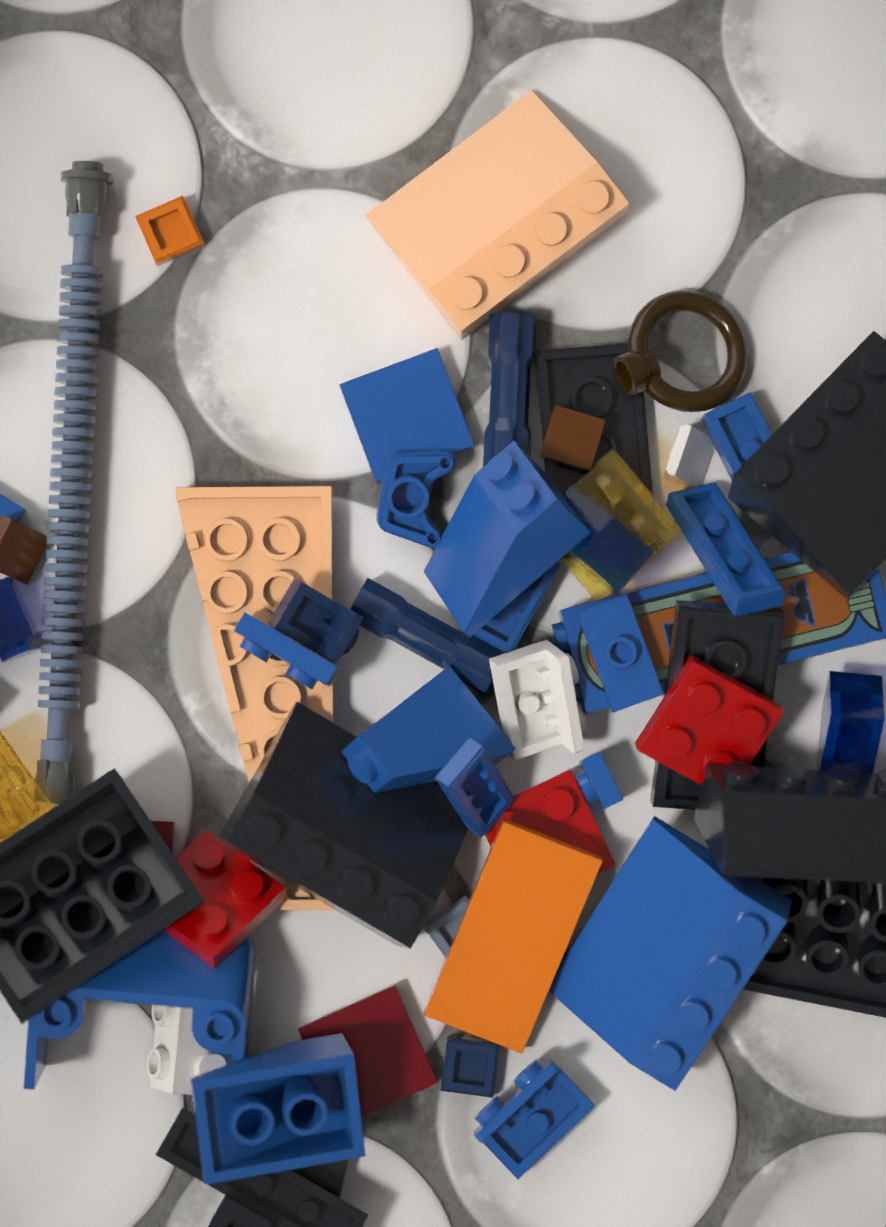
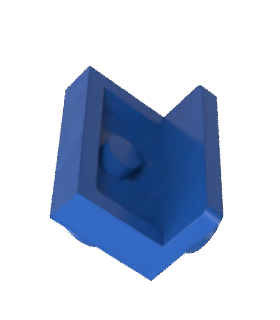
M551 1058L543 1065L536 1059L532 1061L513 1080L519 1088L504 1102L496 1096L474 1118L480 1124L473 1131L474 1136L499 1159L517 1180L595 1107L594 1103Z

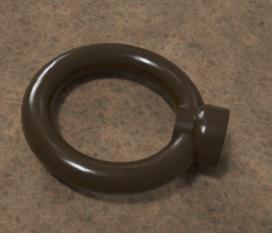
M672 291L655 297L638 312L629 331L627 353L615 357L614 371L620 387L629 396L645 391L655 401L673 410L681 412L707 411L726 402L741 385L748 364V347L738 320L718 300L696 291ZM678 311L697 313L711 321L720 331L727 348V363L720 379L709 388L701 391H684L671 386L661 378L658 360L648 350L650 333L656 323L670 313Z

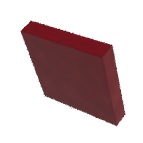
M392 985L298 1028L302 1040L343 1034L354 1054L361 1117L438 1083L396 985Z

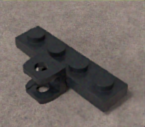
M182 1107L155 1155L204 1183L195 1114ZM292 1170L207 1184L225 1195L213 1215L209 1227H226L231 1222H239L244 1227H270L272 1222L280 1227H362L368 1217L367 1213Z

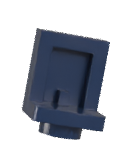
M294 578L268 625L315 653L337 663L341 656L347 654L355 645L359 636L358 627L363 617Z

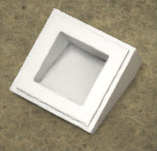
M688 424L680 426L662 474L664 479L689 488L702 486L715 448L710 437Z

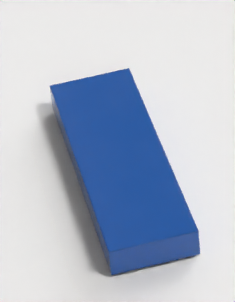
M716 482L669 493L666 507L734 617L783 605L786 592Z

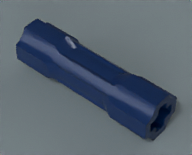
M515 312L490 314L488 355L492 369L489 424L484 432L483 467L512 441H515L531 457L532 434L528 425L530 372L536 352L537 317L535 315Z
M369 578L363 584L350 610L363 617L359 626L381 638H388L442 669H446L450 665L464 684L484 695L493 680L489 659L504 654V652L473 635L469 638L466 634L413 606L399 594Z

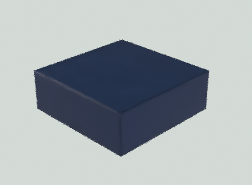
M447 1037L440 1091L493 1098L500 1045L492 1042Z

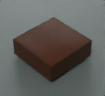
M555 405L539 458L590 472L605 420Z
M1 515L0 573L28 585L47 545V536Z

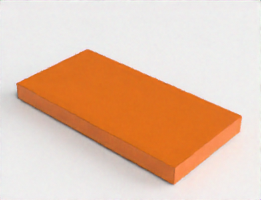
M503 818L425 1006L424 1016L522 1054L603 861L602 857Z

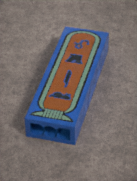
M792 552L765 558V561L786 592L783 605L778 606V608H782L785 612L778 666L886 639V594L879 568L847 600ZM708 573L626 593L663 693L665 691L676 600L726 604ZM622 595L562 609L558 613L561 622L552 624L557 648L564 653H569L577 667L579 679L578 683L574 684L576 701L582 704L584 714L608 709L610 705L576 612Z

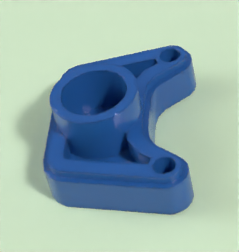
M395 451L386 458L376 513V521L384 532L429 548L437 547L442 533L429 518L428 506L433 483L455 467L456 460L450 451Z

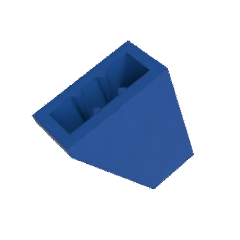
M449 665L360 734L341 752L348 759V766L352 774L360 782L368 784L374 793L436 781L435 777L469 738L484 747L494 765L516 748Z

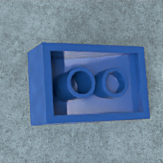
M512 441L473 476L423 572L463 632L470 638L591 532L549 475L515 441Z
M342 1033L289 1042L190 1078L205 1185L365 1156L354 1054Z

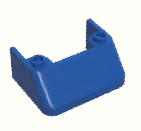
M161 931L28 1020L23 1089L34 1090L46 1067L48 1038H65L79 1028L84 1017L85 999L193 1008L192 1033L196 1042L202 1048L213 1053L233 1054L232 1063L247 1058L256 963L254 941L248 936L214 969L165 931Z

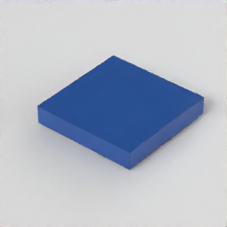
M438 348L339 384L376 484L382 482L386 458L395 451L448 450L455 455L474 448L473 440Z

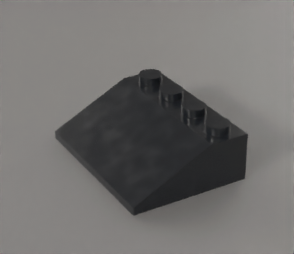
M875 331L836 368L733 474L728 498L847 600L886 561V340Z
M295 702L216 841L396 946L411 949L438 901L468 829L442 788L434 782L374 793L368 784L360 782L352 774L348 766V759L341 752L357 737L301 703Z
M115 768L0 843V992L21 1024H24L205 903Z
M756 877L792 899L786 924L742 990L886 1018V882Z

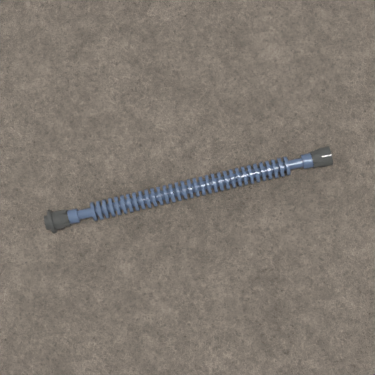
M94 161L72 162V169L61 172V181L66 183V216L69 217L68 236L73 237L72 264L61 266V274L71 278L61 279L60 288L70 291L61 292L59 301L70 305L59 306V315L69 318L58 320V328L68 332L58 333L57 341L68 344V346L57 347V356L67 357V359L56 360V369L66 371V373L55 374V382L66 385L55 387L54 395L63 397L65 400L54 401V409L64 411V413L53 414V423L62 424L63 427H54L52 436L63 438V441H52V450L61 451L62 454L51 455V463L61 465V468L50 469V477L60 478V481L50 482L49 490L60 492V495L49 496V504L59 505V509H48V517L58 519V522L47 523V531L58 532L57 536H47L46 544L57 546V550H46V558L56 559V563L45 564V571L55 573V577H45L44 585L55 586V590L44 591L43 597L44 599L54 600V604H43V612L53 613V618H42V626L53 628L52 631H42L41 635L42 640H52V645H41V653L51 654V659H40V667H50V672H39V680L50 681L49 686H39L38 694L49 695V700H38L39 708H48L47 739H41L40 760H37L32 803L60 804L76 793L75 762H72L73 741L68 740L69 709H80V702L70 701V696H81V688L71 687V682H81L82 675L71 674V669H82L83 662L72 660V655H83V647L73 646V642L84 641V634L73 633L74 628H84L85 620L74 619V614H85V606L75 605V601H86V593L76 592V587L84 588L87 586V579L76 578V575L87 574L88 568L87 565L77 564V560H88V552L78 551V547H89V539L79 537V534L89 533L90 525L80 524L79 520H90V511L80 510V507L91 506V498L83 497L81 493H91L92 485L81 482L82 480L92 479L93 473L91 470L82 469V466L93 465V457L84 456L83 453L94 452V444L84 442V439H94L95 436L94 430L86 429L84 426L95 425V416L85 415V412L96 411V403L86 401V399L97 398V390L87 388V386L97 385L98 377L87 374V372L98 371V362L89 361L88 359L99 358V349L89 347V345H98L100 336L89 332L100 331V322L90 319L101 317V309L91 305L102 304V296L92 292L102 291L103 285L102 281L92 279L103 277V268L93 266L94 239L100 238V223L102 216H104L108 186L113 184V174L103 172L104 164Z

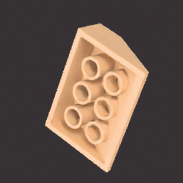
M531 90L366 214V218L461 340L490 318V314H496L623 218L627 213L630 203L595 158Z

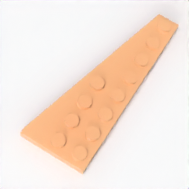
M331 486L176 487V501L249 782L295 702L301 703L334 723L333 680L328 687L318 681L312 690L286 675L285 673L290 664L272 654L266 663L239 647L244 637L234 631L244 612L268 625L294 578L333 600ZM317 654L318 656L324 658L325 660H327V661H329L330 663L333 664V662L330 661L329 659H327V658H325V657H323V656ZM271 873L272 878L286 887V900L280 904L281 910H335Z

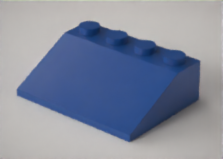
M653 816L561 961L549 992L628 1063L676 1091L786 924L792 899L756 877L723 876L711 851L707 847Z

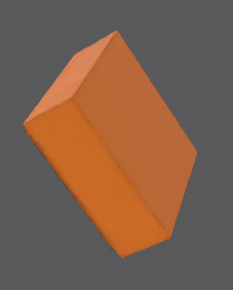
M183 195L135 216L157 267L205 246Z

